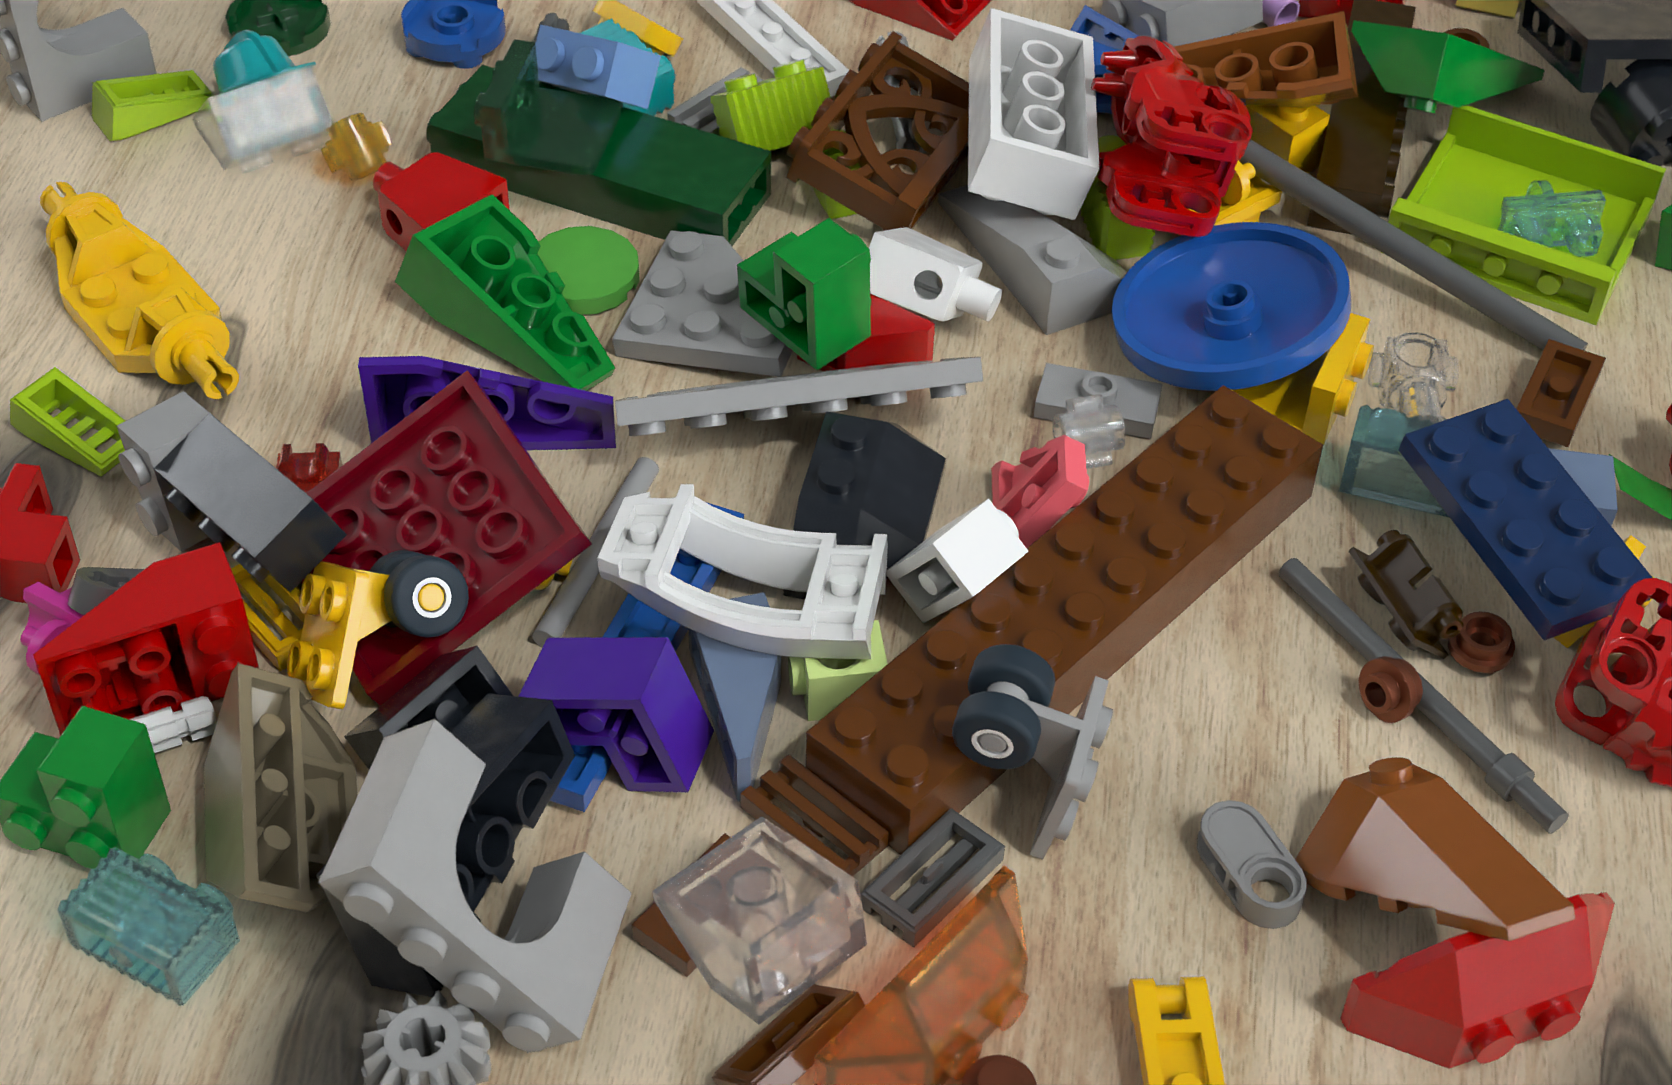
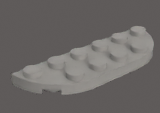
M981 357L940 359L939 362H933V360L903 362L658 392L643 398L633 396L615 400L618 426L628 425L629 436H639L666 432L665 420L684 418L685 426L704 428L727 424L726 413L743 411L744 419L751 418V421L788 417L787 405L802 404L803 411L825 413L826 411L834 412L848 409L847 398L860 397L861 404H871V406L908 402L906 391L930 388L931 399L962 396L967 394L966 383L983 381Z

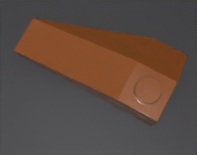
M1344 11L1174 46L1183 58L1182 62L1193 72V77L1202 80L1206 86L1213 85L1231 91L1247 105L1304 108L1319 104H1334L1340 100L1358 97L1354 60Z
M1393 757L1381 759L1369 765V772L1343 779L1295 858L1307 879V884L1329 897L1347 901L1356 896L1357 890L1377 895L1379 909L1397 914L1408 907L1417 909L1431 908L1435 909L1437 924L1505 941H1511L1575 920L1574 905L1442 777L1412 764L1411 760L1407 758Z

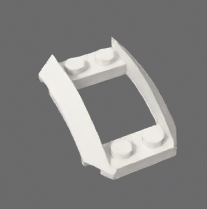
M681 484L674 498H650V492L624 497L597 558L598 569L602 579L614 582L636 599L679 624L736 647L788 657L871 659V632L880 595L886 594L887 534H874L872 545H837L836 533L780 529L733 516L695 497L694 484ZM679 549H682L707 564L755 583L779 589L807 592L802 610L755 606L705 592L671 575L670 572Z

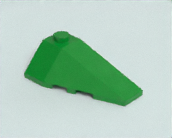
M1356 20L1353 21L1351 29L1384 91L1405 98L1403 108L1435 114L1437 104L1458 108L1541 81L1545 69L1448 33Z
M493 194L412 236L395 282L434 320L543 382L588 391L612 376L615 370L614 364L585 317L573 312L562 295L565 284L557 271L548 272L537 254L541 245L533 232Z

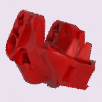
M1150 36L1127 38L1122 51L1103 52L1101 55V65L1107 66V70L1114 73H1105L1103 77L1093 78L1091 83V90L1112 96L1111 110L1116 133L1126 144L1113 151L1099 152V172L1097 178L1108 186L1106 189L1108 205L1112 214L1119 220L1141 228L1193 237L1206 236L1212 231L1220 213L1221 198L1226 195L1231 180L1236 172L1234 168L1237 161L1244 156L1251 140L1253 129L1250 124L1251 117L1242 100L1231 91L1218 86H1206L1202 80L1193 77V72L1182 62L1183 58L1172 44L1164 40L1161 42Z
M1646 578L1634 583L1618 601L1612 616L1597 621L1584 635L1557 691L1555 708L1562 723L1573 732L1600 746L1604 743L1603 749L1611 751L1624 759L1626 768L1643 771L1650 783L1666 787H1672V584L1657 578ZM1648 598L1659 603L1657 614L1662 617L1649 629L1640 625L1645 613V609L1640 605ZM1623 653L1608 670V655ZM1578 686H1589L1600 692L1605 700V714L1601 717H1591L1582 713L1574 703V689Z

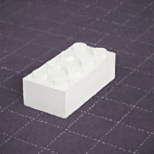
M990 8L969 59V192L980 194L989 200H1002L1028 207L1044 215H1057L1072 220L1076 219L1099 170L1096 91L1091 90V83L1093 78H1095L1093 37Z

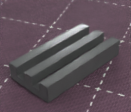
M950 808L860 893V908L869 915H872L875 911L882 915V925L891 931L898 927L903 931V940L912 947H915L1004 860L1005 845ZM956 833L963 837L942 858H938L925 870L923 876L897 901L890 898ZM978 848L980 849V851H978L950 880H948L919 910L912 914V912L932 892H934L962 863H964Z

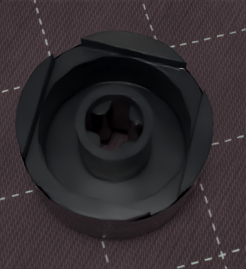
M1637 59L1624 68L1630 76L1620 85L1615 87L1610 81L1602 89V93L1598 95L1592 106L1590 120L1614 152L1661 167L1672 162V59Z

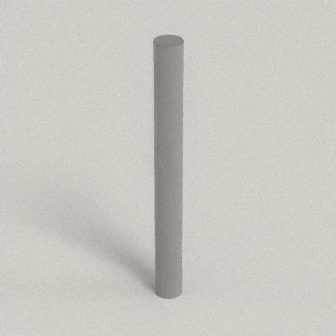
M640 457L634 464L589 539L592 545L580 554L533 632V640L539 646L543 647L547 638H561L599 574L597 558L624 497L646 493L658 474L659 467L652 459Z

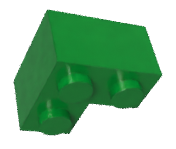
M827 218L800 236L791 231L737 264L740 308L815 370H818L871 336L870 249L859 236L848 233L830 218Z
M81 706L59 739L34 732L0 779V824L5 837L27 850L43 848L69 856L78 864L90 869L105 867L130 875L171 812L146 724L85 706Z

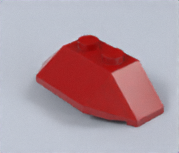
M1607 892L1578 894L1567 898L1574 905L1575 920L1511 941L1466 932L1401 958L1386 970L1380 972L1371 971L1352 979L1340 1020L1348 1032L1448 1069L1475 1059L1481 1064L1495 1061L1507 1054L1515 1045L1539 1036L1545 1041L1557 1039L1571 1031L1580 1021V1012L1595 980L1615 903Z

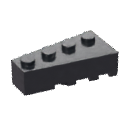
M488 693L451 732L453 736L486 764L461 823L456 841L458 880L463 895L473 913L490 883L502 884L515 862L512 856L518 834L522 827L534 829L575 757L552 700ZM325 866L316 874L318 880H320ZM322 886L371 986L433 997L438 990L441 992L444 984L423 967L412 964L404 959L399 953L397 946L370 924L351 916L345 910L343 903ZM474 913L477 919L481 922L480 918Z

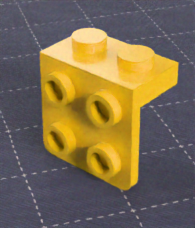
M1350 313L1344 331L1331 346L1329 352H1325L1306 367L1281 379L1232 391L1324 445L1337 415L1346 417L1350 410L1357 388V382H1354V378L1363 380L1368 370L1374 351V345L1365 343L1370 318Z

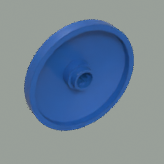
M1228 223L1215 225L1206 236H1178L1156 247L1137 261L1129 269L1116 289L1113 298L1112 316L1117 341L1123 354L1130 363L1146 375L1158 381L1187 389L1217 391L1224 385L1231 390L1281 379L1306 367L1323 355L1338 340L1347 325L1351 312V291L1348 271L1343 260L1330 245L1318 237L1300 229L1273 223Z

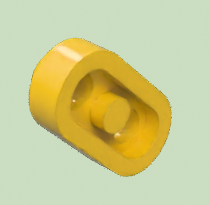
M598 0L593 9L595 13L601 16L597 25L612 18L615 24L619 23L621 29L625 28L626 31L634 32L640 42H644L646 48L650 47L652 52H657L658 55L667 53L674 57L683 41V38L617 0Z

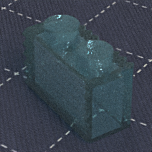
M1367 404L1361 406L1339 491L1449 517L1398 451L1406 433L1430 426L1433 423L1429 419L1421 421L1417 416L1408 418L1405 413H1400L1393 409H1381L1378 407L1372 410Z
M116 847L109 849L107 858H100L97 868L90 869L88 877L81 879L78 888L71 890L68 899L61 900L58 907V913L68 940L76 950L81 949L87 956L93 955L99 962L104 961L110 968H116L122 975L127 974L133 981L138 980L144 987L149 986L155 993H162L168 1000L173 999L179 1006L185 1005L240 941L232 914L233 906L222 892L206 883H201L194 889L177 880L170 867L158 857L144 853L137 859Z

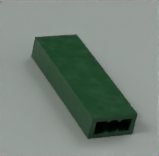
M481 65L466 82L462 83L454 96L439 112L432 115L427 124L426 137L430 143L431 153L439 152L501 176L507 180V187L510 192L666 240L670 231H692L698 234L723 236L733 246L771 195V151L486 65Z

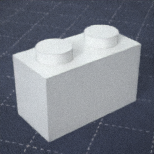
M988 498L938 529L886 571V575L922 623H925L974 597L1024 556L1028 550L1019 539L1018 529L1012 519L1003 511L996 509Z

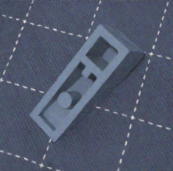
M765 592L729 599L770 608ZM688 628L689 651L737 801H740V793L750 785L753 788L755 785L781 686V656L736 647Z

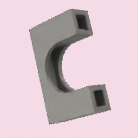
M0 0V53L9 62L12 74L6 77L9 90L18 105L23 106L26 104L41 121L92 102V82L156 74L148 33L124 8L70 28L49 30L38 27L37 8L39 0Z
M435 719L387 736L382 741L318 883L339 899L351 916L370 924L397 946L399 953L404 959L412 964L423 967L450 989L456 1001L476 1010L503 1032V1037L512 1046L530 1053L580 1040L631 892L585 851L534 867L508 934L504 939L496 936L477 919L470 909L461 890L456 869V841L458 832L486 764Z

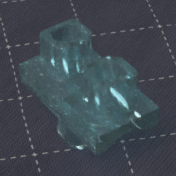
M1547 180L1532 181L1527 189L1526 196L1503 198L1502 216L1498 230L1548 247L1567 246L1570 253L1578 257L1594 256L1598 253L1604 234L1600 219L1606 199L1601 190L1554 193L1551 184Z

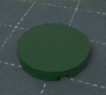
M234 0L229 5L225 15L230 40L241 31H254L260 36H272L288 56L299 55L316 47L327 37L331 26L327 4L322 3V0Z

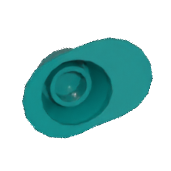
M250 30L241 31L228 42L224 51L213 62V70L220 93L215 104L218 108H229L258 99L281 87L295 74L315 66L316 62L295 66L272 36H260Z

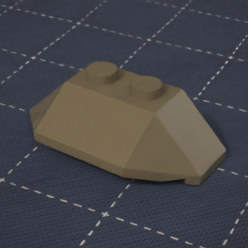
M238 663L231 673L204 764L206 880L240 899L308 913L328 901L322 886L318 883L319 880L316 874L327 864L358 796L356 767L329 722L309 703L312 695L302 680Z

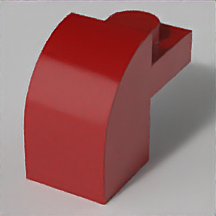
M15 463L4 486L0 487V597L20 603H26L23 599L24 589L37 582L59 593L67 590L80 562V556L68 517L51 515L53 507L39 465Z

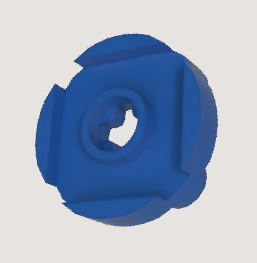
M409 0L401 13L406 51L409 55L440 62H452L454 66L461 69L474 68L480 65L483 61L482 55L494 50L502 42L506 33L503 8L501 10L498 8L497 0Z

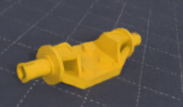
M56 182L57 188L64 197H61L52 185L46 187L41 194L40 205L51 216L46 227V243L56 256L59 288L64 308L118 373H157L160 378L171 384L186 385L197 382L204 394L211 399L222 398L221 392L212 383L213 381L217 382L227 395L232 393L239 382V374L224 359L230 345V333L222 321L220 307L164 246L124 219L118 205L112 199L102 193L94 192L77 195L74 188L67 182Z

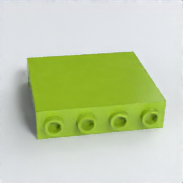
M1468 105L1458 108L1453 107L1444 138L1407 200L1398 197L1391 209L1388 222L1511 297L1597 325L1652 212L1666 168Z

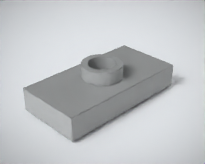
M1046 363L1035 401L1034 417L1151 439L1160 402L1162 384Z

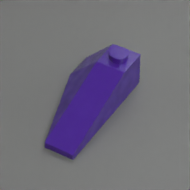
M425 356L359 357L358 368L371 443L468 370L483 388L526 451L616 448L613 396Z

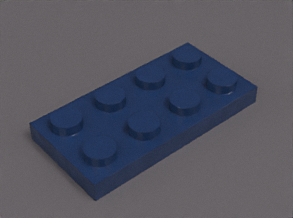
M1509 399L1404 435L1398 451L1544 641L1612 615L1620 598L1634 583L1642 579L1653 578Z

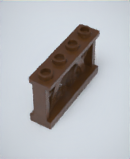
M894 31L881 46L876 43L870 45L859 64V72L848 71L836 91L835 101L827 97L822 102L812 120V128L809 129L802 126L793 138L787 151V155L793 158L786 176L787 179L795 184L799 179L881 227L883 231L904 227L913 230L968 156L969 82L902 44V36ZM891 75L900 81L899 87L888 85L884 77ZM910 87L918 91L919 96L910 95ZM892 117L912 119L911 129L913 136L919 146L930 156L909 149H894L880 154L871 137L867 120ZM925 121L930 122L928 130L935 128L940 130L943 135L930 133L925 127ZM843 126L845 128V132L840 131ZM828 148H836L844 155L838 156L834 160L824 154L823 151ZM858 163L861 168L851 170L846 166H853ZM899 164L908 166L914 174L904 173L900 169Z

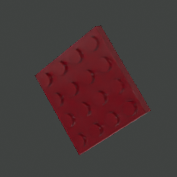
M468 370L306 493L347 534L322 562L370 571L373 565L386 554L394 551L408 550L451 562L460 570L466 580L469 593L467 609L461 621L449 632L437 637H420L405 632L399 627L392 628L384 625L357 642L352 670L367 695L379 706L440 655L453 652L592 545V542L488 395Z

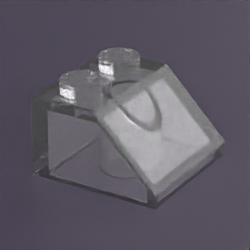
M311 65L209 97L192 119L197 131L222 168L227 170L240 166L242 173L252 172L272 164V154L291 149L294 157L315 151L324 146L322 138L326 137L335 128Z
M762 816L652 891L654 902L709 987L759 1025L867 945L859 881Z

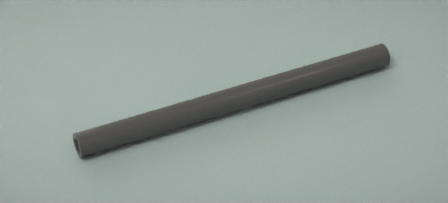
M1250 140L1244 156L1239 161L1242 165L1247 162L1251 163L1255 168L1256 176L1541 350H1544L1548 340L1551 339L1585 351L1588 343L1255 141Z

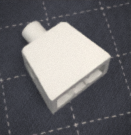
M907 227L874 233L869 246L871 255L870 294L943 322L960 317L964 312L987 322L991 320L1001 300L1002 289L978 279L983 264L981 261ZM939 277L942 280V287L939 282Z

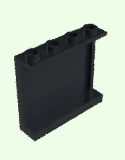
M1522 0L1517 33L1580 93H1602L1608 59H1672V0Z

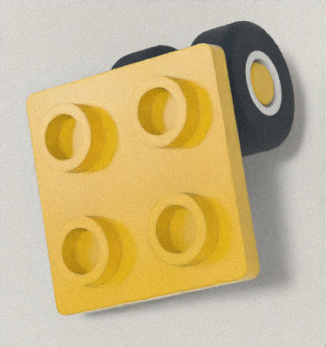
M408 550L394 551L386 554L373 565L370 571L347 568L321 561L314 568L313 574H308L302 584L299 604L300 611L305 614L301 639L295 640L289 651L287 675L303 681L312 695L311 700L329 708L344 709L357 642L384 625L392 628L399 627L405 632L420 637H437L449 632L461 621L468 605L469 593L463 574L454 564L445 559Z

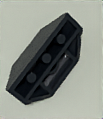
M826 411L798 498L793 530L836 533L837 545H872L874 534H887L888 570L926 540L945 470L946 458L896 423ZM783 589V596L804 600L806 598L807 592Z

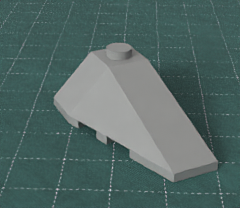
M968 185L938 194L940 206L1045 335L1112 314L1113 298L1116 289L1127 273L1115 259L1034 209L1002 200H989L980 194L969 192Z

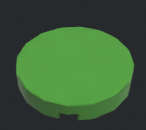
M594 226L568 227L550 233L538 241L541 247L537 254L548 272L557 271L565 284L562 295L573 312L589 315L618 307L627 300V292L633 287L636 289L640 281L637 250L627 238L612 230Z

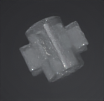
M1101 394L1066 399L1067 413L1056 414L1053 418V437L1057 438L1066 435L1085 444L1086 469L1112 465L1113 461L1110 451L1121 450L1125 445V426L1119 408L1116 405L1103 406Z

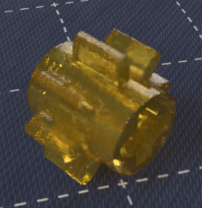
M357 113L333 123L326 129L331 140L325 142L326 146L321 148V152L332 173L342 169L343 172H347L349 179L353 181L375 173L382 164L386 163L387 161L383 153L389 151L388 147L392 146L393 142L382 120L372 124L371 121H367L364 113Z

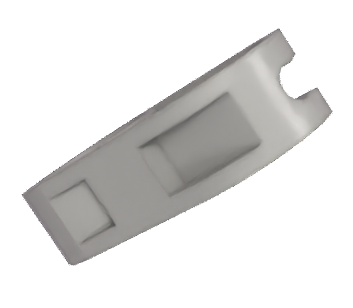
M1227 800L1217 802L1209 807L1201 819L1200 831L1197 837V850L1202 861L1239 913L1248 922L1262 928H1281L1295 921L1302 908L1306 894L1307 879L1301 867L1264 817L1254 807L1240 801ZM1264 879L1274 880L1287 889L1290 897L1280 902H1269L1256 895L1251 885Z

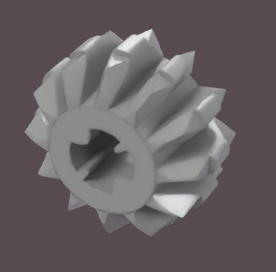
M439 990L429 1003L424 1005H418L417 1001L407 993L403 1002V1011L400 1013L379 1009V1015L376 1020L378 1030L364 1033L361 1047L365 1061L361 1071L365 1085H476L489 1081L491 1062L488 1049L491 1045L487 1028L483 1026V1022H475L474 1012L471 1008L460 1003L448 1008L447 999Z

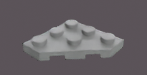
M692 231L669 232L612 338L616 357L781 377L793 351L740 308L737 264L744 261L723 236L698 234Z

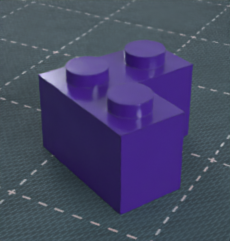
M668 637L547 638L518 696L552 700L570 744L604 746L628 791L688 793L714 733L707 714Z

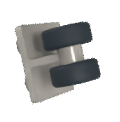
M1010 644L994 645L979 653L974 661L968 679L970 696L961 703L952 728V735L958 749L969 759L980 765L994 769H1014L1023 766L1033 757L1052 778L1030 851V855L1044 859L1054 837L1066 841L1076 817L1079 801H1086L1094 782L1099 762L1092 760L1094 749L1090 747L1093 746L1098 749L1101 747L1112 718L1113 709L1102 705L1109 680L1098 676L1094 677L1079 712L1074 717L1049 708L1055 688V675L1044 658L1021 646Z

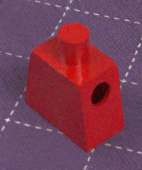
M439 152L428 153L406 169L392 162H386L377 169L373 177V188L378 193L382 227L386 234L405 251L408 249L412 236L417 232L491 194L510 210L506 179Z

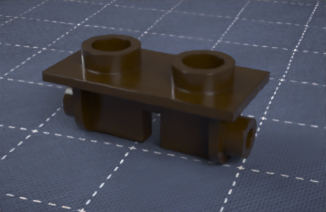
M1390 530L1379 537L1377 541L1379 548L1371 555L1352 547L1349 553L1362 571L1357 577L1358 581L1376 602L1382 605L1385 604L1393 616L1388 625L1394 635L1410 650L1415 651L1420 647L1443 659L1449 656L1439 639L1452 638L1463 629L1464 624L1461 620L1463 611L1438 577L1432 575L1418 588L1415 586L1433 569L1412 538L1407 534H1400L1398 530Z

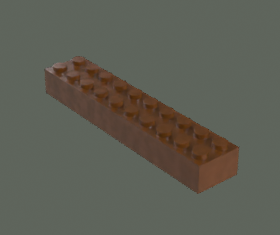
M1221 386L1027 548L1028 552L974 597L958 605L806 732V768L889 832L888 846L902 855L950 808L960 813L1007 770L989 768L972 761L958 749L952 735V728L961 703L970 696L968 679L979 653L994 645L1010 644L1027 648L1040 655L1047 661L1055 675V688L1049 708L1069 715L1084 701L1095 676L1108 680L1312 496L1323 444L1226 386Z

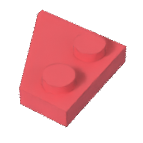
M1066 435L1048 441L1040 449L1033 447L1023 451L1019 461L1021 464L1014 466L1002 460L991 468L992 504L996 509L1003 511L1012 519L1018 529L1019 539L1026 548L1050 530L1070 508L1077 507L1088 491L1089 476L1086 469L1085 444Z

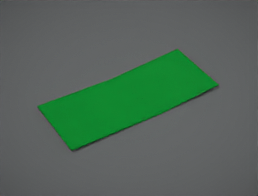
M1613 457L1615 475L1620 490L1672 520V489L1647 478Z

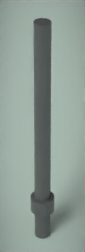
M1291 558L1283 564L1279 570V577L1368 662L1382 656L1403 659L1297 558ZM1419 674L1423 685V694L1421 701L1416 707L1486 773L1485 782L1504 801L1514 800L1549 834L1560 829L1567 821L1569 814L1533 781L1535 772L1516 754H1504Z

